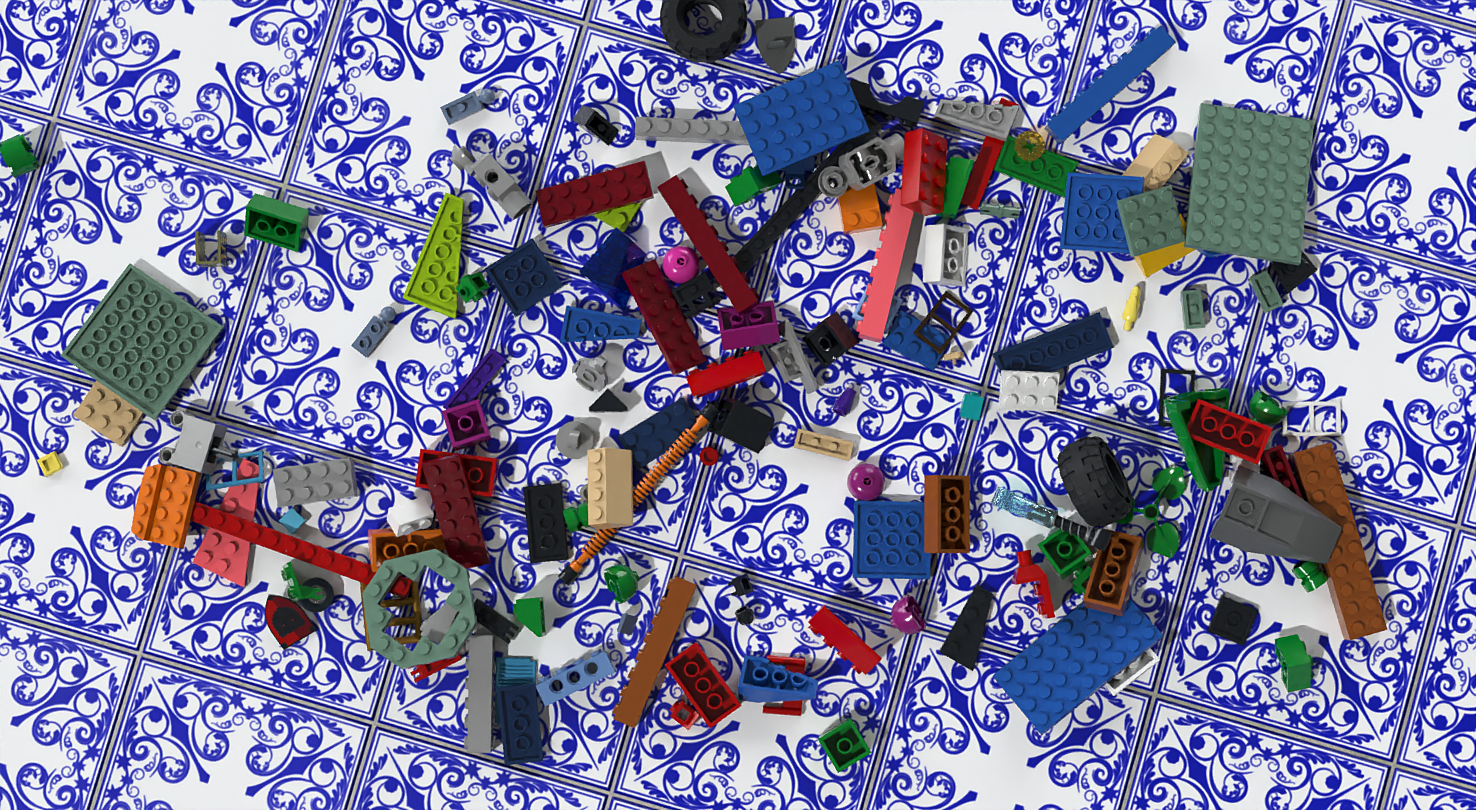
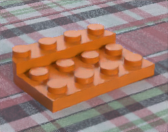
M161 464L146 467L131 527L132 533L142 540L184 549L201 473Z

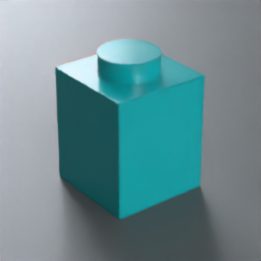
M969 391L968 394L963 395L959 418L979 421L984 400L983 397H980V393Z

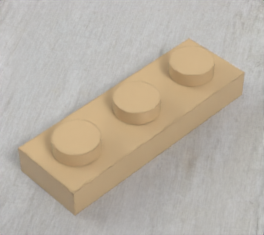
M798 429L794 448L850 461L854 442Z

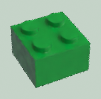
M1061 529L1037 544L1062 580L1094 558L1092 552L1081 538L1079 539L1077 535H1070L1067 531L1062 532Z
M851 718L846 719L817 737L838 773L871 753Z

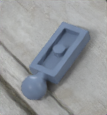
M484 89L481 91L480 96L477 97L475 91L440 108L448 125H451L483 110L481 103H492L495 99V93L491 89Z
M386 306L381 310L380 319L377 316H373L351 345L367 358L391 328L386 322L392 321L396 316V312L390 306Z

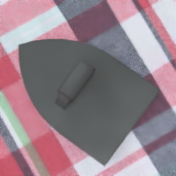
M793 17L755 20L759 52L765 63L780 75L789 65L795 50Z

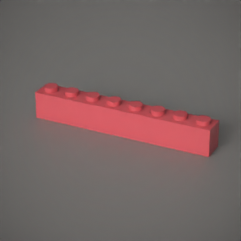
M897 188L894 194L890 193L888 205H891L890 212L886 211L883 222L887 224L885 230L881 229L879 241H882L881 248L877 247L874 258L878 260L876 266L872 265L870 277H873L872 284L867 285L865 295H868V300L863 302L861 313L864 314L863 320L858 321L856 329L859 332L858 338L881 343L914 213L913 210L900 205L901 189Z

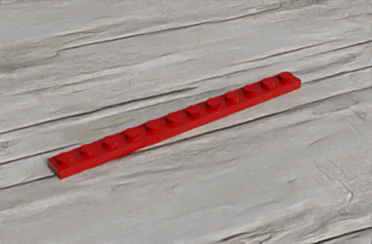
M194 502L191 521L367 585L376 574V572H372L371 565L200 502ZM399 575L389 593L407 598L413 580Z

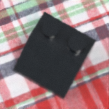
M837 311L824 319L802 338L824 368H827L860 342Z

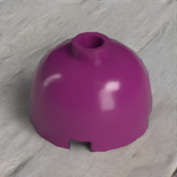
M859 464L848 475V490L859 501L875 500L882 494L885 488L884 474L880 468L873 464Z
M906 595L895 602L891 611L892 617L890 618L894 628H898L904 634H916L926 629L925 618L921 620L920 614L923 612L914 597Z

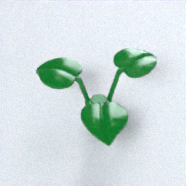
M1170 467L1157 473L1152 481V488L1160 492L1155 503L1147 504L1143 509L1132 507V510L1126 513V517L1116 522L1120 524L1129 523L1133 520V511L1143 513L1145 518L1153 520L1156 526L1147 534L1146 541L1149 548L1155 553L1168 558H1173L1177 551L1179 535L1176 528L1170 523H1164L1159 526L1156 519L1159 515L1157 505L1162 495L1166 499L1174 500L1183 494L1185 480L1181 467Z

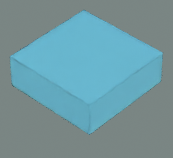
M293 507L279 520L291 534H295L307 521Z

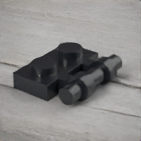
M706 273L671 290L680 308L688 305L689 310L683 312L686 319L692 316L696 317L701 311L707 308L711 309L720 302L717 295L712 298L708 295L714 288ZM703 297L704 302L697 306L693 304L692 301Z

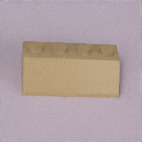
M1154 134L1122 176L1144 177V192L1161 188L1189 153L1175 142Z
M615 448L587 450L588 525L597 530L633 526L632 451Z

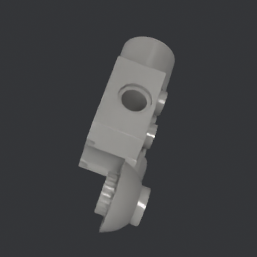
M897 133L884 140L876 137L839 157V167L830 166L820 173L818 178L820 190L824 195L836 198L844 194L848 186L858 191L895 172L896 163L902 161L904 157V139ZM830 178H832L835 182L834 187L830 186L829 184Z
M454 144L452 156L449 159L460 171L464 169L470 176H474L483 188L487 186L488 189L486 191L495 201H498L497 203L512 220L519 218L530 208L533 202L488 152L473 163L472 161L475 160L473 155L464 146L459 148ZM498 178L496 182L491 183L492 179Z

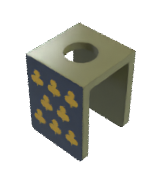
M221 230L217 231L218 261H205V237L201 232L195 231L196 265L202 268L227 267L226 233Z

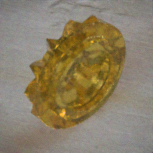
M1025 131L1016 138L1014 150L1018 157L1024 161H1034L1044 153L1045 142L1039 133ZM1028 140L1030 144L1036 145L1032 148L1031 153L1028 148H1022L1027 145Z

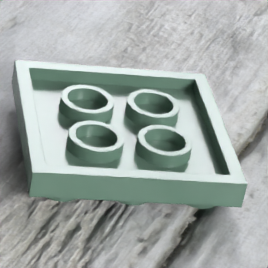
M1171 185L1116 201L1131 257L1185 241Z

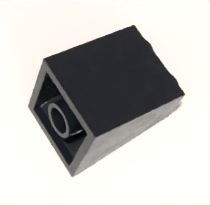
M722 396L719 405L722 407L720 409L722 414L717 415L706 431L759 454L765 446V439L768 433L773 429L775 419L738 400Z

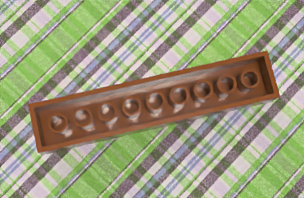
M1332 443L1288 454L1303 500L1342 527L1328 564L1321 563L1328 577L1326 582L1344 640H1353L1388 630Z

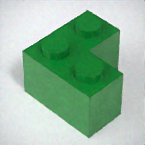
M756 165L754 168L752 166L742 170V175H736L731 178V183L725 186V189L734 206L737 207L748 203L759 194L773 190L783 181L777 171L763 177L758 165Z
M1298 634L1275 639V654L1281 664V679L1287 692L1311 688L1313 660L1311 655L1306 653L1304 641L1300 640Z

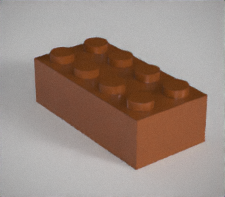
M924 475V553H970V476Z
M1105 529L1113 533L1106 552L1099 549L1097 551L1083 602L1086 608L1124 617L1144 548V542L1142 537Z

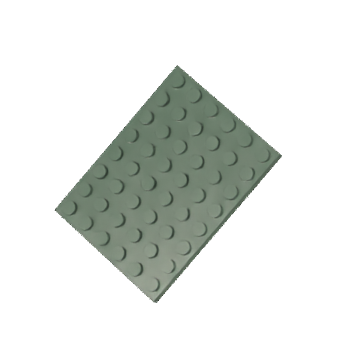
M1201 103L1198 114L1184 247L1299 265L1302 254L1314 121Z

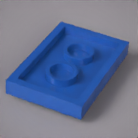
M900 310L882 345L934 371L943 352L938 354L916 337L913 333L922 321ZM926 323L919 331V333L939 348L949 338V335Z

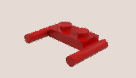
M767 655L770 663L786 664V670L804 675L805 658ZM802 700L783 701L782 707L763 705V713L801 716Z

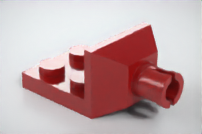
M1031 549L1016 552L1019 567L1015 569L1011 580L1012 584L1018 585L1035 581L1033 591L1039 599V603H1037L1038 614L1042 615V618H1054L1055 613L1047 575L1037 564H1034Z

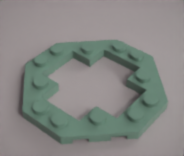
M438 549L384 561L362 593L370 647L401 669L455 658L478 624L474 611L469 570ZM429 567L455 585L445 603L460 613L439 645L426 636H422L413 651H411L384 632L395 615L380 604L401 573L417 582L425 569Z

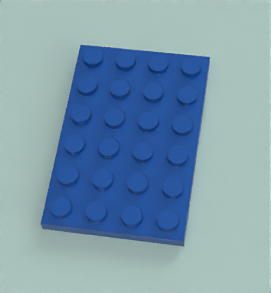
M840 60L733 105L763 177L869 132Z

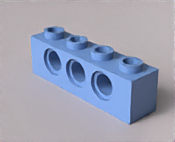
M599 649L590 654L592 658L586 661L584 658L573 662L574 667L567 670L565 666L555 671L557 675L551 678L547 675L539 679V684L536 685V688L545 707L615 673L616 669L607 651L602 652ZM589 663L597 665L598 670L596 673L588 671L587 666ZM576 671L580 674L578 682H573L570 679L571 672ZM555 680H560L563 684V688L560 691L553 688Z

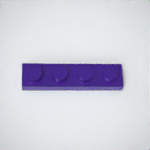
M491 348L443 408L449 409L474 401L507 360Z

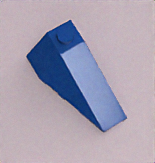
M745 655L738 684V697L741 701L756 703L812 700L816 697L818 681L801 673H793L786 670V667L782 665L772 664L766 658Z

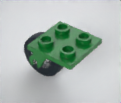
M291 561L282 566L281 575L283 580L288 583L287 593L289 599H293L294 602L299 601L304 609L314 613L322 612L331 605L334 599V591L328 581L315 577L308 579L302 585H298Z

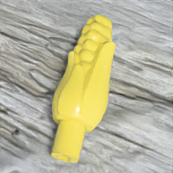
M1134 286L1131 290L1129 300H1126L1125 309L1122 313V319L1125 320L1123 330L1131 331L1132 323L1136 322L1138 318V310L1141 304L1139 303L1141 288L1139 286Z

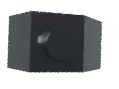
M585 105L581 106L572 120L583 130L608 146L619 131L597 111Z

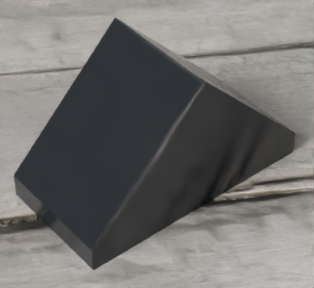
M607 389L589 407V412H628V407Z

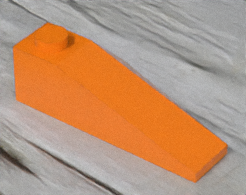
M392 528L368 530V547L372 572H377L386 560L432 549H438L439 551L446 549L440 528L419 529L399 537L395 535Z

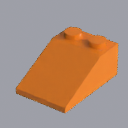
M874 183L858 191L848 186L845 193L837 197L843 235L882 228L880 208Z

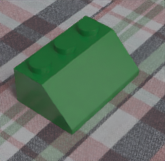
M950 157L949 161H946L943 212L933 215L953 221L957 214L974 160Z
M255 193L246 205L244 236L299 252L308 226L309 210Z

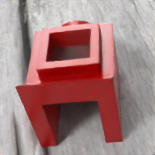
M683 700L680 703L676 701L670 708L672 712L670 717L687 730L691 728L700 716L697 710Z

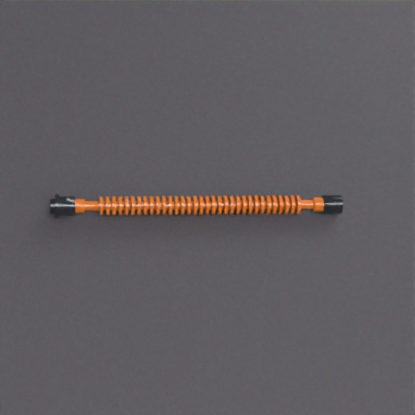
M714 400L706 402L707 405L701 410V415L696 419L697 422L690 430L688 428L685 429L687 434L684 431L682 432L684 437L681 435L678 437L681 441L676 439L677 445L675 443L672 444L674 449L670 446L669 450L671 452L667 450L665 452L667 456L665 454L662 455L664 460L662 458L659 459L661 464L657 461L656 465L658 467L654 465L652 467L654 471L652 469L649 470L651 475L647 473L646 476L648 478L645 476L642 478L645 482L641 480L639 482L641 486L639 484L636 485L638 490L636 488L633 489L635 492L633 493V511L636 510L634 505L636 507L639 506L637 502H643L640 498L645 499L644 494L646 496L649 495L647 490L651 492L652 489L650 487H656L653 483L658 484L657 479L662 480L660 475L664 477L665 474L663 472H669L666 468L671 469L670 464L675 465L673 460L677 462L678 459L676 457H682L679 453L684 454L683 449L688 450L686 445L690 447L691 444L689 442H695L692 438H698L696 436L697 432L709 422L711 423L718 414H722L720 411L722 407ZM614 528L602 529V531L597 530L599 535L595 533L594 536L596 538L593 536L590 538L593 542L589 540L587 542L589 546L585 544L584 547L586 549H581L583 552L581 556L570 565L568 564L558 577L570 586L579 575L578 572L583 568L584 562L588 558L592 560L594 557L591 554L596 556L597 553L595 551H600L598 547L603 548L601 543L604 545L607 543L604 539L609 541L608 535L612 537L611 531L616 533V530Z

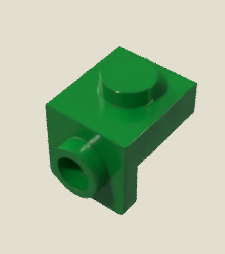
M1087 565L1074 572L1075 577L1070 581L1073 585L1072 589L1079 596L1085 594L1086 589L1081 584L1090 576L1092 568Z

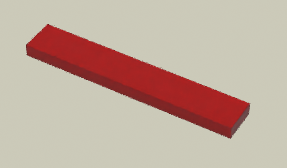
M1001 98L999 104H1003V106H1019V104ZM985 136L960 202L961 205L974 210L978 209L1004 141Z

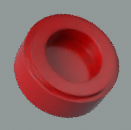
M713 447L703 448L700 452L701 462L706 466H712L717 463L719 459L718 451Z

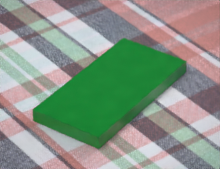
M1009 135L1007 141L1003 144L993 171L1065 198L1067 173H1075L1078 162Z

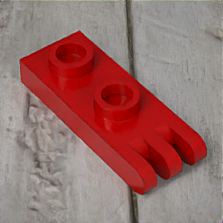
M458 653L455 658L417 665V669L410 673L412 676L417 673L420 674V676L414 679L416 683L462 660V657Z

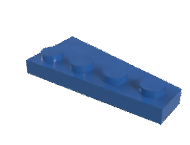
M566 305L560 343L639 338L642 319Z

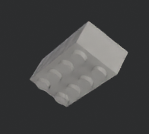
M353 458L273 469L277 505L280 508L359 496Z

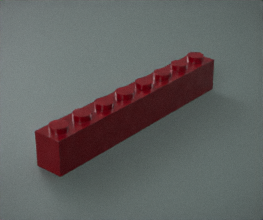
M677 175L659 185L657 188L739 316L759 305V294L755 288L750 289L747 283L750 281L744 272L740 273L737 269L739 264L734 256L729 257L727 253L729 248L724 241L720 242L716 237L719 235L714 225L709 226L706 220L709 218L703 209L699 210L696 206L698 201L693 193L689 195L686 191L689 187L684 179L679 180Z

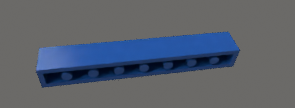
M1161 25L1157 29L1151 28L1145 34L1147 38L1142 42L1140 39L1131 46L1133 49L1128 54L1124 52L1118 57V63L1115 66L1110 64L1103 71L1104 75L1100 79L1095 77L1089 83L1090 87L1086 91L1083 89L1074 96L1076 100L1072 103L1068 101L1060 108L1062 111L1057 116L1053 114L1046 120L1048 124L1044 129L1059 145L1176 43Z

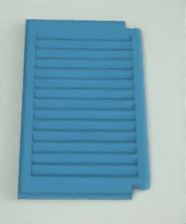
M496 657L495 723H500L497 687L529 683L536 684L537 661L531 662V658Z

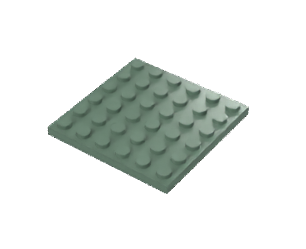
M129 263L60 356L156 421L224 330V327Z

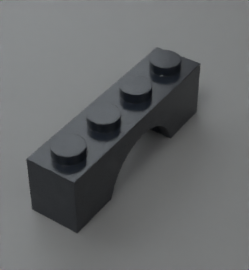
M851 79L850 86L860 109L864 110L866 114L883 116V119L889 122L896 120L902 122L901 125L909 128L917 126L924 101L906 96L895 105H884L872 96L870 84Z

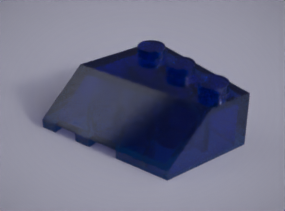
M615 228L579 272L625 310L631 292L622 273L642 265L647 254L623 232Z

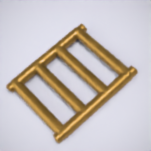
M412 581V597L383 600L380 604L384 608L405 605L413 606L414 616L393 618L388 627L415 624L416 635L394 638L403 645L418 643L422 637L418 581ZM360 582L367 651H372L374 649L370 647L362 593L368 585Z

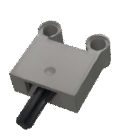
M176 410L171 414V424L174 427L182 428L176 449L164 447L160 450L158 457L161 463L175 467L182 466L213 475L218 457L232 462L238 459L239 455L236 450L222 446L228 427L196 418L194 414L181 410Z

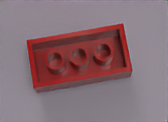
M924 128L905 133L900 205L924 216L943 212L947 140Z
M1198 399L1187 425L1191 439L1256 465L1260 461L1273 429Z
M420 449L415 487L429 489L422 467L423 462L457 455L458 453ZM461 454L472 495L495 497L500 459Z
M697 641L665 664L709 728H712L742 706Z

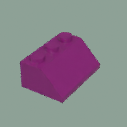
M773 301L760 302L759 305L742 316H739L734 307L717 309L723 351L780 342Z

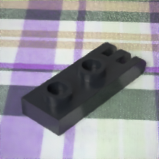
M479 598L474 602L477 622L509 644L511 640L505 635L508 634L514 637L515 633L510 628L512 627L518 631L520 627Z

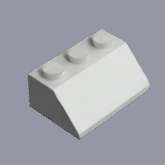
M946 224L926 225L923 268L924 283L965 286L967 229Z
M1150 648L1103 687L1115 696L1158 663L1160 659Z

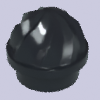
M743 606L735 611V619L741 625H750L754 620V612L748 606Z

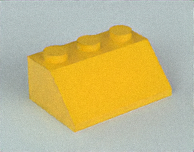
M1179 214L1185 236L1186 222L1184 221L1182 215ZM1184 242L1135 256L1134 259L1147 278L1196 249L1184 247Z

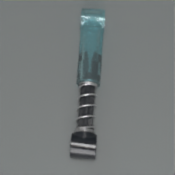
M999 486L990 503L999 509L1009 511L1049 529L1052 527L1055 529L1060 528L1062 532L1067 531L1070 535H1077L1079 539L1084 538L1088 545L1106 552L1113 533L1097 526L1094 528L1085 527L1081 523L1073 522V519L1068 520L1065 516L1061 517L1057 510L1031 501Z

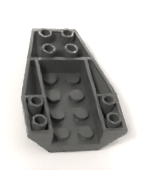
M1238 465L1231 482L1233 484L1209 537L1245 552L1328 564L1342 527L1277 480Z

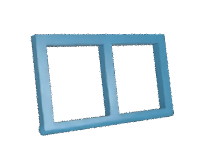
M264 451L238 454V459L252 456L259 457V477L237 481L236 459L232 462V481L211 485V475L206 474V490L264 482ZM218 457L217 462L227 461V460Z

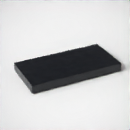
M562 483L523 487L530 563L569 560L566 522L563 513Z

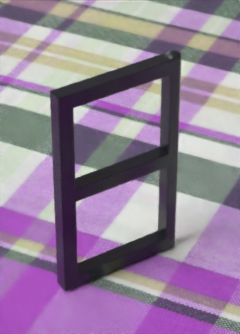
M1160 369L1158 426L1172 427L1171 423H1163L1164 400L1171 397L1164 396L1165 373L1191 375L1190 392H1193L1195 388V370Z

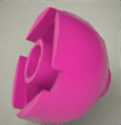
M678 245L666 252L662 267L670 281L684 284L697 277L700 270V259L692 248Z

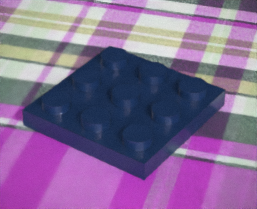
M533 238L485 268L488 276L515 317H518L564 287Z

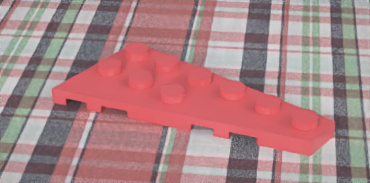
M243 458L237 470V481L259 477V465ZM260 482L229 487L219 510L255 522L254 516L257 508ZM209 527L192 563L242 587H246L248 559L252 543Z

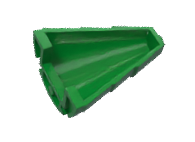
M1229 388L1186 392L1164 400L1167 416L1177 436L1179 446L1185 455L1184 460L1197 487L1204 492L1212 491L1214 487L1222 485L1225 452L1191 439L1187 425L1198 399L1228 410Z

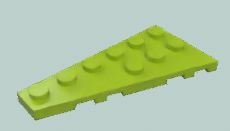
M445 192L403 299L457 320L458 291L456 287L459 285L464 200Z

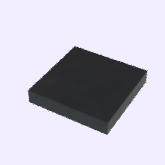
M1220 595L1207 632L1244 646L1258 610Z

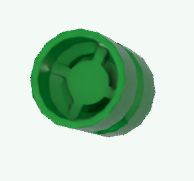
M588 502L579 504L578 508L570 507L563 510L570 533L581 530L582 526L585 528L591 527L588 525Z
M1303 560L1291 570L1297 579H1302L1301 585L1309 593L1323 585L1328 580V577L1323 570H1318L1319 564L1317 562Z

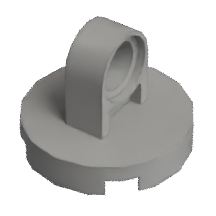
M599 355L594 361L588 358H580L572 366V374H576L577 378L575 380L583 388L589 391L596 389L600 392L608 384V376L603 369L608 360L602 355Z
M571 421L559 429L556 435V445L563 456L570 459H581L587 455V450L593 448L594 436L586 424L579 421Z

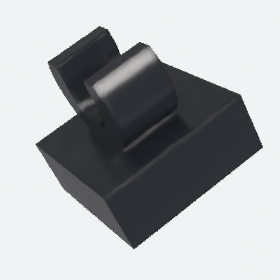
M747 573L733 578L728 583V586L734 585L736 590L731 593L732 596L738 595L740 597L753 592Z

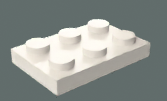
M1001 370L998 408L1000 410L1056 411L1060 374L1058 372Z

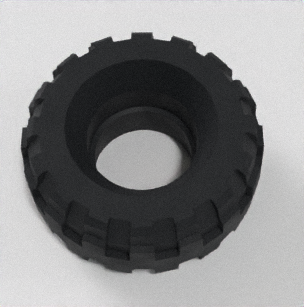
M663 0L660 10V24L663 36L669 47L677 55L690 60V62H707L708 64L722 58L724 59L738 48L747 28L745 1ZM700 4H708L717 8L722 17L719 29L709 35H698L690 31L686 24V16L693 7Z
M1086 436L1064 447L1057 458L1059 473L1071 502L1084 521L1093 527H1104L1126 517V513L1130 512L1133 507L1132 493L1122 468L1108 444L1098 436Z

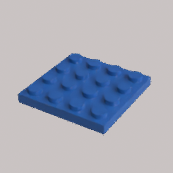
M1068 172L1060 249L1130 254L1116 201L1143 193L1145 178Z
M854 501L853 578L930 579L931 553H924V502Z

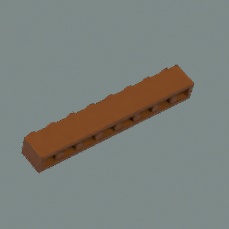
M675 576L674 579L670 578L666 589H669L667 597H662L659 603V607H661L659 615L655 613L651 622L654 625L651 632L647 631L643 640L646 645L643 650L639 649L635 658L638 661L636 668L632 667L628 674L630 682L628 686H623L620 696L623 698L620 704L616 702L612 711L615 714L614 720L632 728L636 727L697 587L696 584L678 576Z

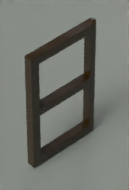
M945 291L913 334L938 354H941L973 311ZM946 297L967 313L956 328L934 313ZM930 317L952 332L941 348L919 333Z

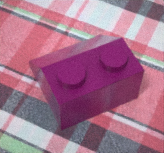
M479 399L442 411L452 447L455 451L492 440Z

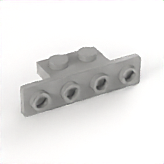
M788 319L778 324L784 342L769 349L784 383L801 378L807 394H811L819 389L817 379L813 376L810 363L805 358L802 345L794 333L793 325L790 324Z

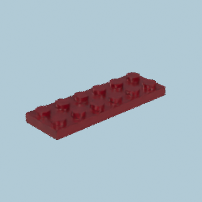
M645 161L535 191L544 228L654 199Z
M651 260L624 271L622 276L673 376L707 361L656 260Z
M461 454L423 462L422 467L448 556L466 569L490 564L491 559Z

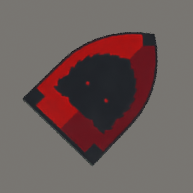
M268 595L265 605L266 623L283 650L317 631V628L305 611L296 602L280 595Z

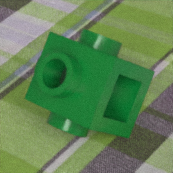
M479 271L461 278V283L456 287V290L465 303L471 301L476 303L484 297L483 293L490 286Z

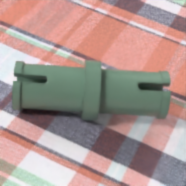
M982 202L980 207V215L996 216L999 219L1002 217L1018 219V214H1020V207L1003 206L1002 203L995 205Z

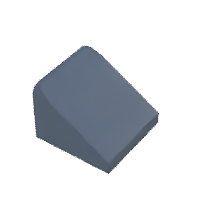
M623 613L617 632L632 635L638 618Z

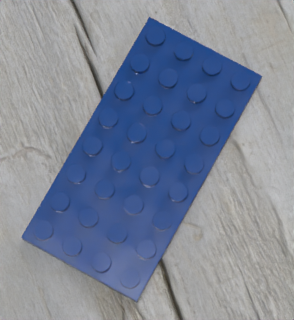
M1130 598L1124 617L1086 608L1083 602L996 672L993 678L1038 732L1043 735L1160 641L1163 635Z

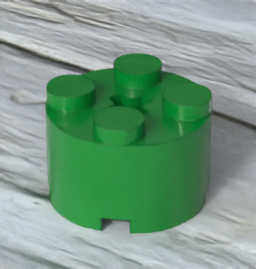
M18 134L0 142V153L7 167L12 168L13 172L11 174L14 178L36 170L40 166L36 156L29 151L32 149L31 144L23 134Z

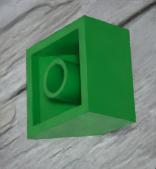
M543 597L516 599V603L513 604V613L517 615V619L537 637L546 636Z

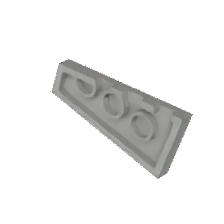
M941 99L934 119L1006 142L1019 106L1012 105V107L1003 106V104L983 105L980 102L971 104L965 101Z

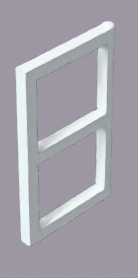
M1340 401L1282 402V407L1286 409L1287 406H1309V432H1287L1286 416L1282 420V436L1342 435ZM1314 406H1336V432H1314Z

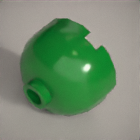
M1258 389L1249 402L1250 413L1254 416L1252 420L1268 426L1279 424L1289 413L1286 408H1279V404L1275 399L1262 391L1260 392Z
M621 564L606 568L605 571L607 572L604 573V578L609 592L613 591L616 595L613 599L618 604L632 599L638 589L637 582L639 581V576L637 572Z

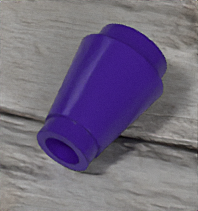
M847 387L834 402L832 410L836 414L846 417L847 414H850L857 392Z

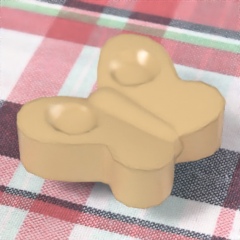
M961 351L944 354V360H952L953 365L957 364V359L964 358V352L961 353Z

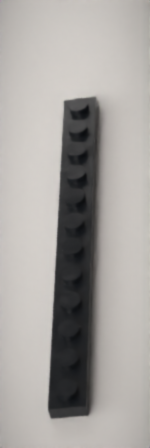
M870 114L864 118L869 132L838 145L805 180L804 189H797L737 252L734 258L739 264L737 269L740 273H746L822 192L818 185L820 173L830 166L839 167V157L871 140L882 129L883 126ZM714 277L712 280L721 288V286Z

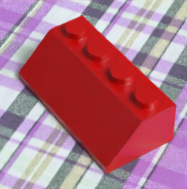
M754 349L744 352L743 356L737 359L736 356L726 358L725 363L718 365V362L707 365L705 370L700 371L699 368L692 370L686 378L693 398L697 399L765 375L766 369L759 351L754 352Z
M824 605L809 619L808 623L810 626L808 628L816 635L820 633L825 638L822 641L830 648L836 647L839 650L837 654L844 661L849 659L853 663L851 667L859 675L862 672L866 675L881 661L882 658Z

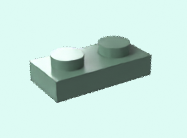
M1267 270L1248 279L1264 313L1284 305Z
M1201 289L1181 291L1184 330L1205 328Z

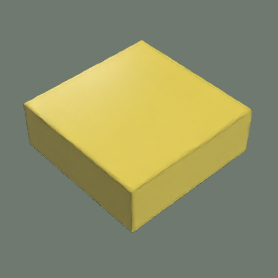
M56 451L37 460L45 477H49L64 469Z

